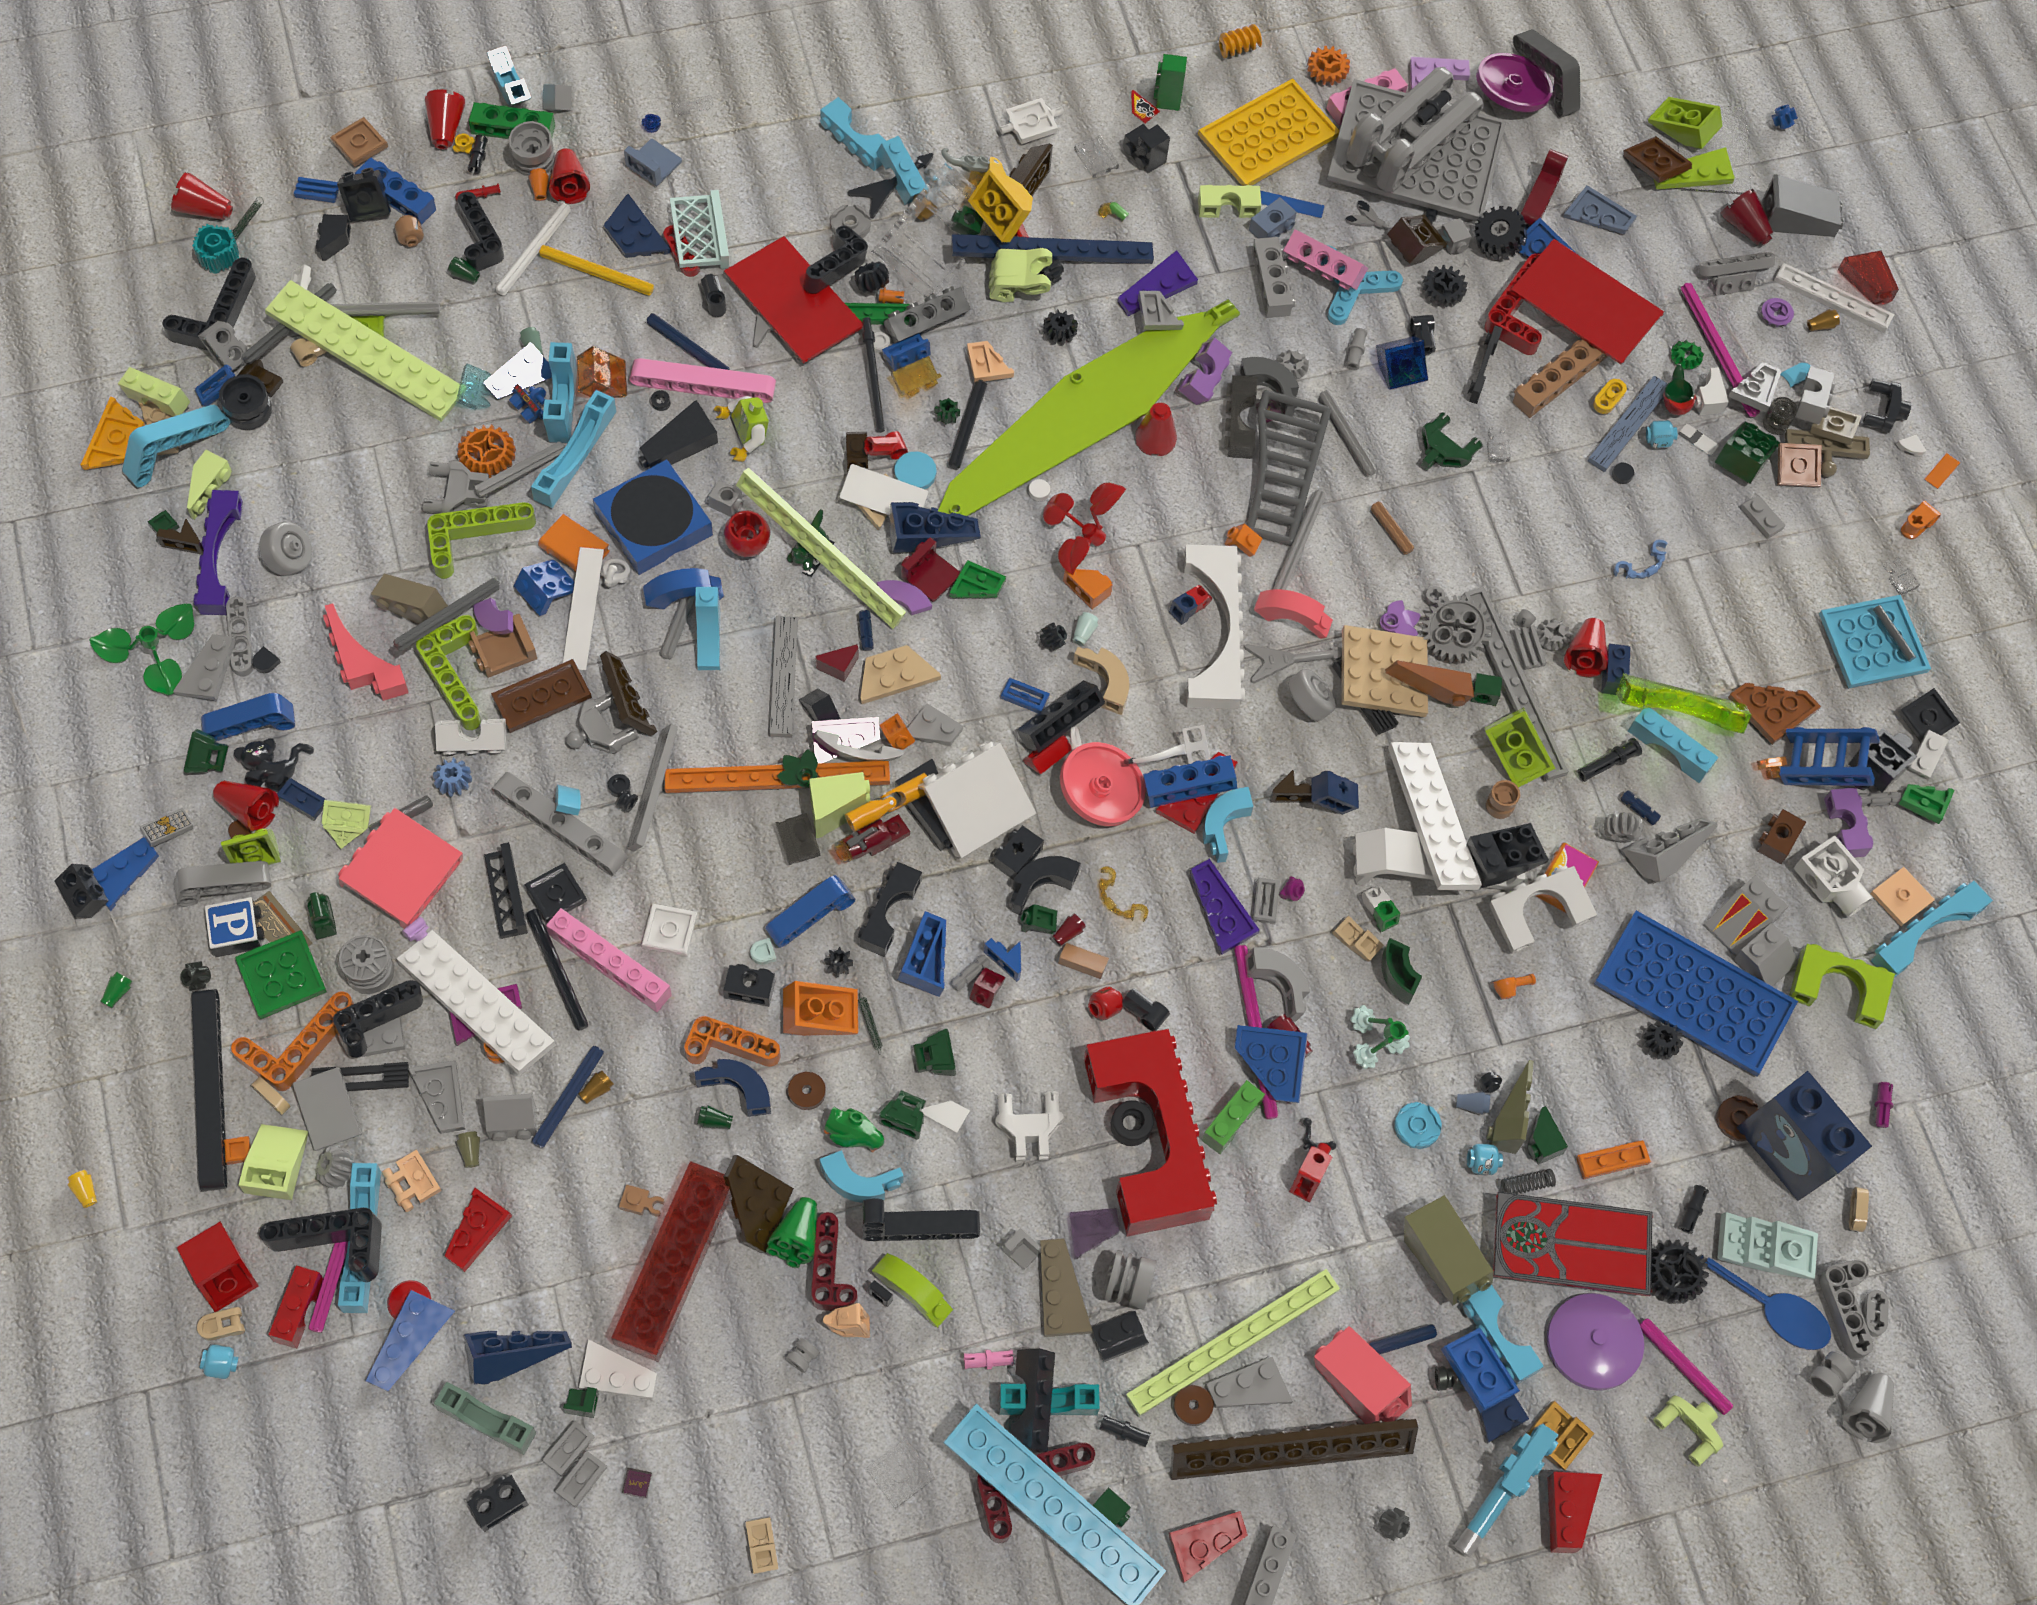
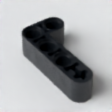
M462 192L457 198L460 214L476 243L466 247L464 251L465 259L477 271H482L503 261L502 242L476 196L471 192Z
M838 227L833 242L835 251L807 268L803 284L804 289L810 293L820 292L863 265L868 243L850 227Z
M408 980L338 1011L333 1017V1022L346 1053L353 1058L363 1056L367 1051L364 1037L365 1032L421 1007L423 996L420 985L414 980Z

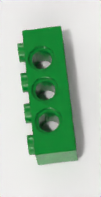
M474 102L469 118V126L473 135L509 139L511 131L517 125L523 122L534 121L547 127L551 137H553L555 120L554 114L547 111Z

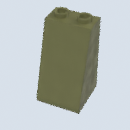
M1445 1195L1404 1217L1405 1244L1452 1306L1458 1302L1463 1303L1467 1301L1474 1293L1485 1291L1491 1286L1494 1271Z

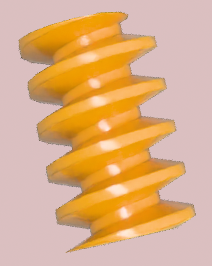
M1251 24L1249 27L1244 26L1242 29L1237 28L1235 31L1230 30L1228 33L1223 32L1219 37V48L1224 59L1228 57V52L1230 56H1234L1235 50L1237 54H1241L1242 48L1245 52H1248L1249 46L1252 50L1256 49V43L1259 47L1262 46L1261 33L1255 24Z

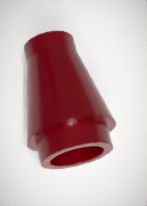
M1075 913L1071 916L1068 915L1052 938L1058 945L1062 946L1083 933L1086 925Z

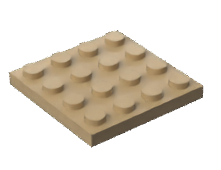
M1344 625L1342 628L1341 704L1426 717L1428 714V695L1386 674L1385 669L1397 660L1428 666L1427 640H1424V637Z

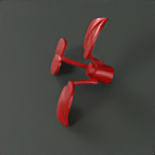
M1108 482L1099 485L1093 491L1090 497V502L1093 504L1090 507V511L1095 524L1087 523L1084 525L1069 513L1074 506V500L1069 494L1059 493L1048 501L1043 512V518L1047 524L1051 526L1058 525L1067 516L1082 528L1083 537L1076 536L1075 539H1067L1061 545L1058 552L1061 566L1070 574L1074 575L1076 568L1086 557L1090 544L1097 547L1104 543L1106 534L1101 530L1103 526L1100 525L1097 516L1105 514L1114 506L1126 491L1125 487Z

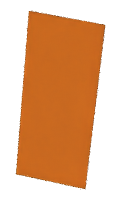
M1946 453L1925 480L1938 489L1960 462Z

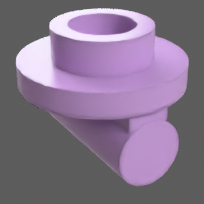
M419 917L402 930V933L410 942L413 940L418 942L427 936L426 930L429 927L426 925L425 920Z

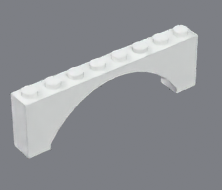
M1185 546L1184 574H1190L1199 580L1216 597L1225 614L1228 628L1227 643L1218 659L1197 677L1188 678L1186 708L1239 709L1240 702L1245 699V689L1241 688V682L1244 681V669H1240V662H1243L1244 650L1240 649V643H1243V630H1239V624H1242L1243 612L1239 611V605L1242 604V592H1238V586H1241L1242 575L1238 573V567L1241 566V555L1237 554V546Z

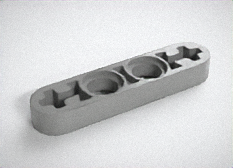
M1764 252L1703 261L1699 264V274L1702 276H1716L1770 268L1775 265V254Z
M235 596L230 598L226 604L228 634L236 640L235 645L239 642H245L247 645L243 650H236L234 646L231 655V665L236 675L245 677L252 673L254 667L252 662L249 610L246 601L242 597ZM236 605H240V616H237L234 610L236 608ZM236 623L245 624L242 630H233ZM239 657H243L245 662L244 668L240 669L239 667L241 666V660Z

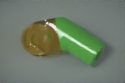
M1116 202L1103 203L1098 209L1099 216L1106 218L1107 215L1115 214L1123 221L1129 214Z

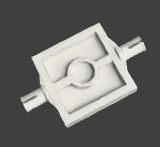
M1042 98L1008 108L1005 115L1010 123L999 126L1001 134L1013 131L1021 144L1058 133V126L1054 121V117L1064 115V109L1060 106L1051 110Z

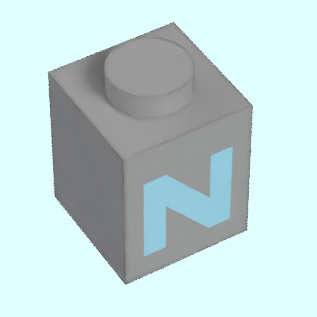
M1461 218L1444 223L1440 231V235L1448 244L1446 249L1449 254L1461 253L1468 249L1472 236Z

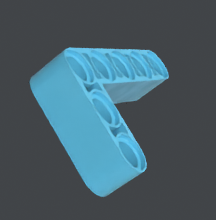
M209 405L139 427L129 436L122 472L136 487H143L152 478L157 453L221 433L228 428L230 420L216 405Z

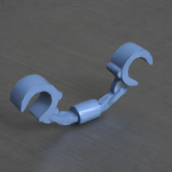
M1656 540L1653 543L1650 555L1657 558L1658 563L1656 566L1652 565L1645 569L1644 572L1637 573L1632 570V563L1620 561L1613 570L1615 577L1619 572V568H1624L1627 571L1626 579L1628 577L1632 579L1645 578L1657 573L1662 566V562L1665 560L1666 552L1658 551L1656 547L1666 548L1668 543L1664 540Z

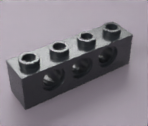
M1083 680L1019 727L1017 732L1025 748L1039 753L1104 705L1105 701L1097 685Z

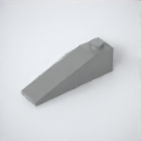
M1700 818L1677 826V831L1665 833L1663 831L1657 833V838L1647 841L1646 838L1640 839L1624 848L1623 852L1644 878L1652 879L1655 882H1662L1678 871L1718 825L1717 822Z

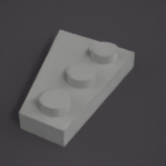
M1762 362L1746 379H1743L1736 388L1731 390L1728 397L1767 413L1782 370Z

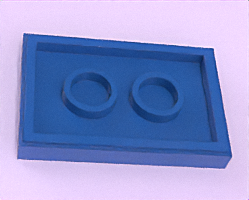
M1481 1328L1447 1344L1441 1349L1480 1413L1520 1391Z

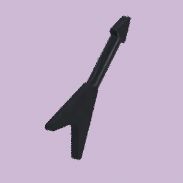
M929 153L917 157V161L914 163L918 170L922 167L927 168L934 154ZM894 176L891 179L848 190V196L870 198L872 200L870 218L873 219L894 190L895 185H897V178Z

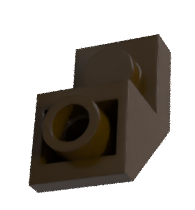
M846 432L847 475L852 464L868 469V455H866L864 450L867 432Z

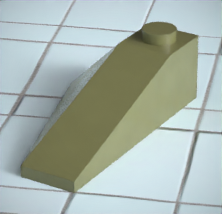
M1533 1060L1527 1062L1493 1125L1488 1126L1486 1140H1489V1144L1495 1145L1498 1151L1516 1154L1526 1140L1529 1121L1527 1108L1531 1099V1095L1526 1094V1091L1530 1090L1532 1084Z

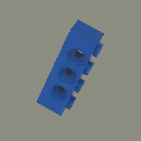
M370 157L355 172V174H360L366 168H373L374 171L380 170L386 187L385 195L389 206L402 215L416 217L421 222V225L436 211L435 199L429 192L422 191L412 181L408 182L398 172L388 169L381 161H376Z
M1231 755L1217 756L1214 759L1195 761L1192 764L1182 766L1175 765L1169 769L1153 770L1143 774L1150 808L1238 789Z

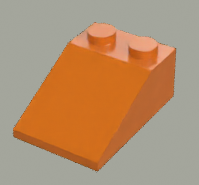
M801 981L792 982L783 988V1033L803 1036L858 1034V989Z

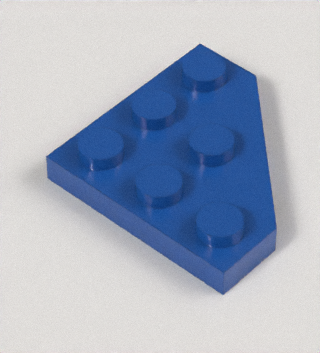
M1238 1025L1235 1049L1276 1101L1300 1103L1308 1034Z

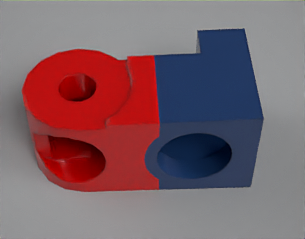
M1197 585L1174 599L1169 613L1183 625L1191 616L1204 609L1211 602L1212 597L1201 585Z

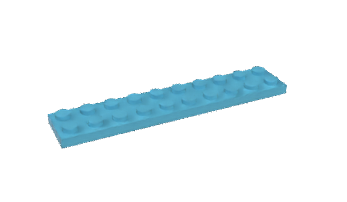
M978 1404L971 1408L943 1442L1126 1605H1140L1166 1572L1162 1566Z

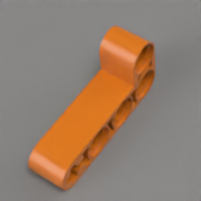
M701 1016L695 1020L684 1046L686 1058L692 1064L702 1063L706 1059L711 1047L768 1067L777 1065L781 1058L780 1046L775 1040L707 1016ZM702 1027L710 1028L707 1033H701L699 1029ZM725 1034L732 1036L728 1041L720 1039ZM745 1042H751L754 1044L753 1047L749 1049L742 1047V1045ZM694 1047L702 1049L698 1054L690 1053V1050ZM770 1050L774 1051V1053H770L769 1056L766 1055V1053H769Z

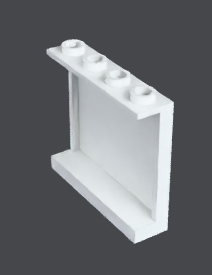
M990 740L979 746L980 750L975 753L971 751L960 757L961 761L956 764L949 763L942 767V772L937 775H928L923 779V783L918 785L919 789H924L953 845L950 849L955 857L962 858L1036 814L1012 764L999 742H992Z

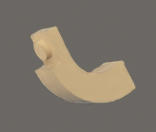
M1077 647L1073 664L1098 673L1107 684V690L1103 697L1105 704L1101 708L1122 715L1129 692V677L1125 666L1116 655L1101 647L1099 653L1096 654L1091 649Z

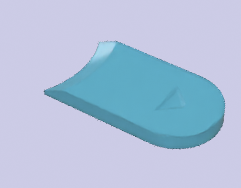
M1799 363L1783 371L1780 375L1787 380L1791 388L1805 380L1811 365Z

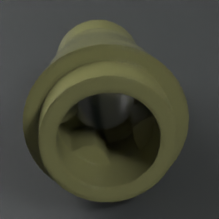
M471 1131L458 1134L456 1142L464 1160L465 1168L479 1166L480 1137H478L477 1132Z

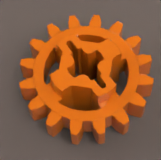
M1324 46L1323 50L1318 47L1316 52H1311V56L1308 59L1307 71L1311 72L1310 77L1316 76V82L1322 80L1323 85L1327 82L1333 85L1334 81L1341 83V79H1346L1347 74H1349L1350 60L1346 59L1347 54H1341V49L1335 51L1334 46L1331 49Z

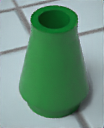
M115 972L113 976H110L100 1002L113 1008L131 988L132 980Z

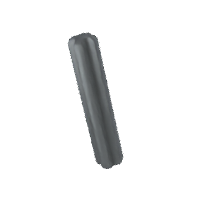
M425 795L399 809V811L413 818L432 808L433 803L429 796ZM381 819L369 825L370 832L380 827Z

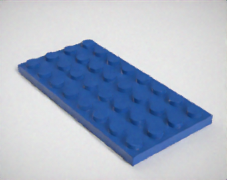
M1637 910L1634 912L1594 985L1652 1018L1660 1020L1663 1024L1669 1020L1670 1027L1677 1025V1032L1683 1033L1682 1035L1756 1077L1761 1073L1798 1003L1794 998Z

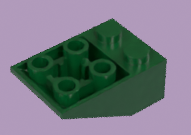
M1745 421L1726 442L1715 463L1751 484L1781 442L1775 436L1761 431L1757 425Z

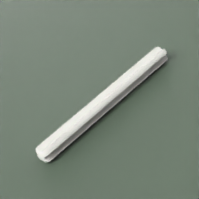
M561 203L497 284L495 289L498 294L502 296L507 294L539 253L541 246L546 244L571 212L569 205Z

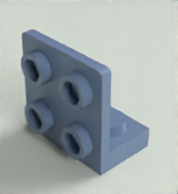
M650 139L640 150H635L631 146L624 150L626 166L656 187L682 163L681 157L654 139Z

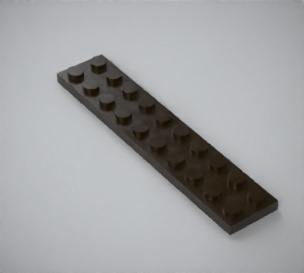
M1402 1418L1397 1421H1376L1371 1424L1328 1426L1324 1429H1303L1297 1432L1281 1431L1269 1435L1255 1434L1250 1437H1229L1222 1440L1207 1439L1195 1443L1181 1442L1172 1445L1171 1479L1179 1480L1413 1454L1418 1424L1416 1419Z

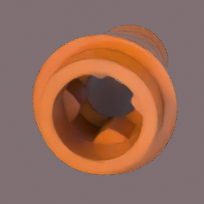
M533 169L530 171L528 178L534 198L537 201L546 200L549 175L544 169Z

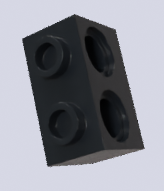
M71 864L54 880L74 917L92 918L109 901L103 887L99 885L89 865Z
M512 1475L499 1477L493 1482L492 1487L487 1490L480 1489L470 1496L471 1500L467 1501L484 1532L529 1505ZM506 1489H513L514 1495L511 1499L503 1500L501 1498L502 1493ZM483 1503H491L492 1508L490 1512L486 1514L479 1512L480 1506Z

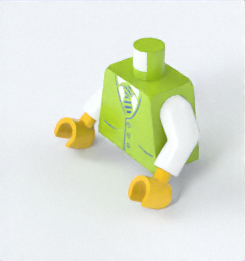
M744 396L728 403L727 407H714V411H721L720 415L716 416V418L727 419L730 412L732 413L731 417L743 444L742 449L737 447L731 449L730 454L735 456L733 460L743 462L747 457V452L751 453L758 446L764 445L769 421L763 407V401L760 398Z

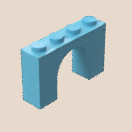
M550 342L549 365L552 373L553 392L552 400L545 399L543 421L549 442L568 443L572 433L578 367L572 343Z

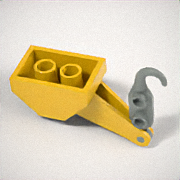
M943 148L941 154L948 163L961 167L967 172L978 171L984 173V177L968 199V202L1001 242H1010L1031 212L1033 197L1022 184L1006 175L1002 163L997 158L990 157L988 160L984 156L975 157L969 154L960 158H954L947 153L949 151L948 148Z

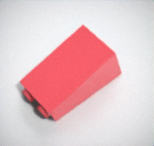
M1350 1326L1344 1331H1338L1328 1345H1323L1316 1351L1314 1356L1316 1369L1365 1424H1371L1376 1421H1395L1412 1406L1411 1384Z

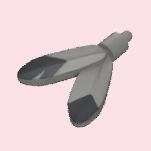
M1361 200L1358 201L1357 205L1364 216L1350 215L1345 219L1346 222L1352 225H1375L1381 229L1383 227L1389 228L1385 221L1378 218L1370 205Z

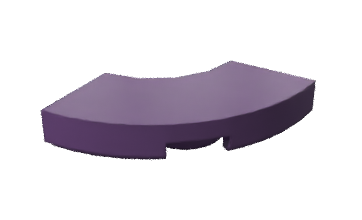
M897 580L877 582L879 588L897 604L908 609L911 615L932 609V604L928 597L920 589L909 583Z
M488 598L474 605L476 619L482 627L495 634L513 632V613L509 610L500 611L494 599Z

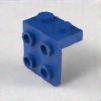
M549 560L523 567L514 587L535 612L541 616L547 613L553 599L572 594L575 582L556 560Z

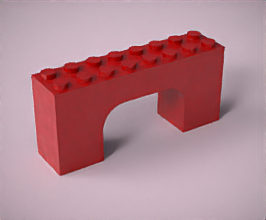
M1169 1028L1087 1044L1085 1050L1084 1064L1094 1103L1124 1097H1136L1145 1101L1153 1111L1165 1157V1164L1155 1171L1119 1178L1116 1195L1127 1237L1210 1220L1214 1207L1217 1205L1215 1191H1211L1209 1182H1211L1210 1171L1204 1167L1203 1160H1205L1204 1148L1202 1145L1199 1146L1197 1140L1199 1128L1197 1123L1193 1124L1191 1115H1194L1193 1105L1191 1101H1187L1186 1093H1188L1187 1082L1181 1078L1180 1071H1182L1180 1057L1176 1058L1174 1051L1177 1049L1174 1035H1170Z

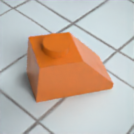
M1076 569L1074 575L1066 570L1064 571L1063 582L1092 610L1111 595L1113 586L1111 580L1106 575H1102L1098 570Z

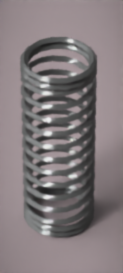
M1550 1168L1541 1172L1537 1171V1173H1526L1525 1175L1522 1174L1521 1176L1518 1175L1517 1177L1514 1176L1513 1178L1501 1180L1502 1192L1518 1194V1192L1521 1194L1522 1191L1525 1193L1526 1190L1529 1192L1530 1189L1531 1191L1534 1189L1538 1190V1188L1541 1190L1542 1187L1545 1189L1546 1186L1549 1188L1556 1185L1555 1174Z

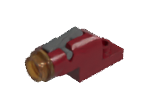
M898 814L885 822L879 819L841 839L834 849L843 863L845 861L850 862L868 853L871 856L876 855L910 836L911 831Z

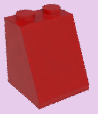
M221 1221L176 1247L195 1284L214 1312L221 1310L259 1287Z

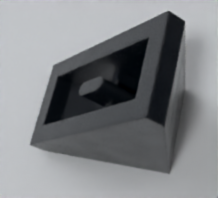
M817 688L799 699L814 721L841 720L830 695Z

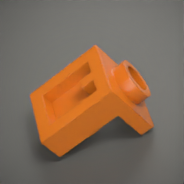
M898 713L879 725L893 748L904 750L915 742L914 737Z

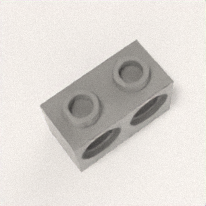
M217 321L198 335V337L221 368L227 364L233 370L244 362L242 354L248 349L241 340H237L234 335L235 330L229 323ZM219 331H221L223 334V338L220 342H218L216 339V334ZM233 348L235 356L233 359H230L229 351Z

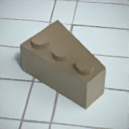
M385 573L371 592L379 608L393 612L417 624H420L448 606L436 588Z

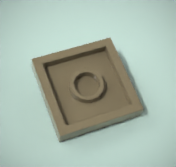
M1830 406L1827 417H1822L1819 425L1813 423L1810 433L1851 445L1862 416Z

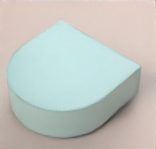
M770 938L757 941L752 945L750 950L751 958L756 964L765 965L777 961Z

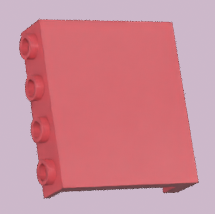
M394 808L391 813L387 812L380 821V827L370 832L366 839L368 842L364 847H359L352 856L353 861L349 866H343L338 874V879L341 887L346 885L398 920L400 926L405 929L421 915L463 861V853Z

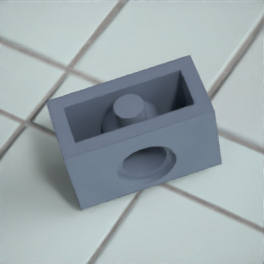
M1279 197L1251 218L1249 231L1258 239L1279 238L1283 232L1289 231L1294 227L1297 212Z

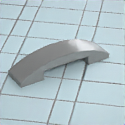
M817 730L814 733V738L826 749L854 761H891L900 758L904 754V750L884 745L879 748L878 753L838 744L839 735L821 730Z

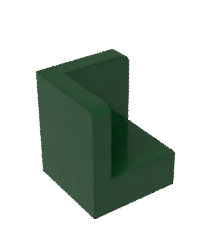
M587 1387V1391L570 1389L567 1403L563 1405L564 1413L594 1418L599 1398L598 1389Z

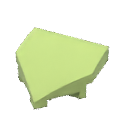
M324 800L323 827L341 849L368 829L371 805Z

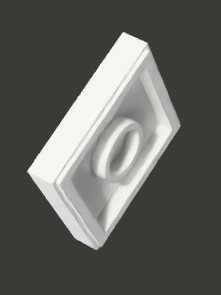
M652 903L642 941V948L687 957L698 916L697 912Z

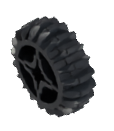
M1669 1239L1664 1244L1658 1243L1656 1249L1652 1248L1651 1289L1654 1287L1657 1289L1655 1296L1663 1294V1301H1667L1671 1297L1673 1304H1676L1679 1300L1682 1304H1685L1688 1299L1693 1301L1696 1299V1295L1702 1294V1288L1707 1286L1708 1282L1705 1279L1709 1277V1273L1704 1271L1708 1264L1701 1263L1704 1255L1697 1256L1695 1254L1697 1247L1690 1250L1689 1242H1685L1681 1246L1679 1239L1675 1240L1674 1243ZM1667 1255L1678 1256L1675 1261H1664L1661 1259ZM1686 1262L1691 1267V1270L1687 1267ZM1677 1266V1274H1678V1276L1675 1278V1275H1676V1274H1675V1269H1674V1268ZM1660 1273H1662L1666 1277V1282L1662 1278ZM1678 1282L1691 1284L1687 1288H1675Z

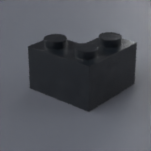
M1142 124L1125 134L1123 148L1128 155L1133 157L1140 168L1150 173L1167 162L1170 136L1158 124L1150 129Z

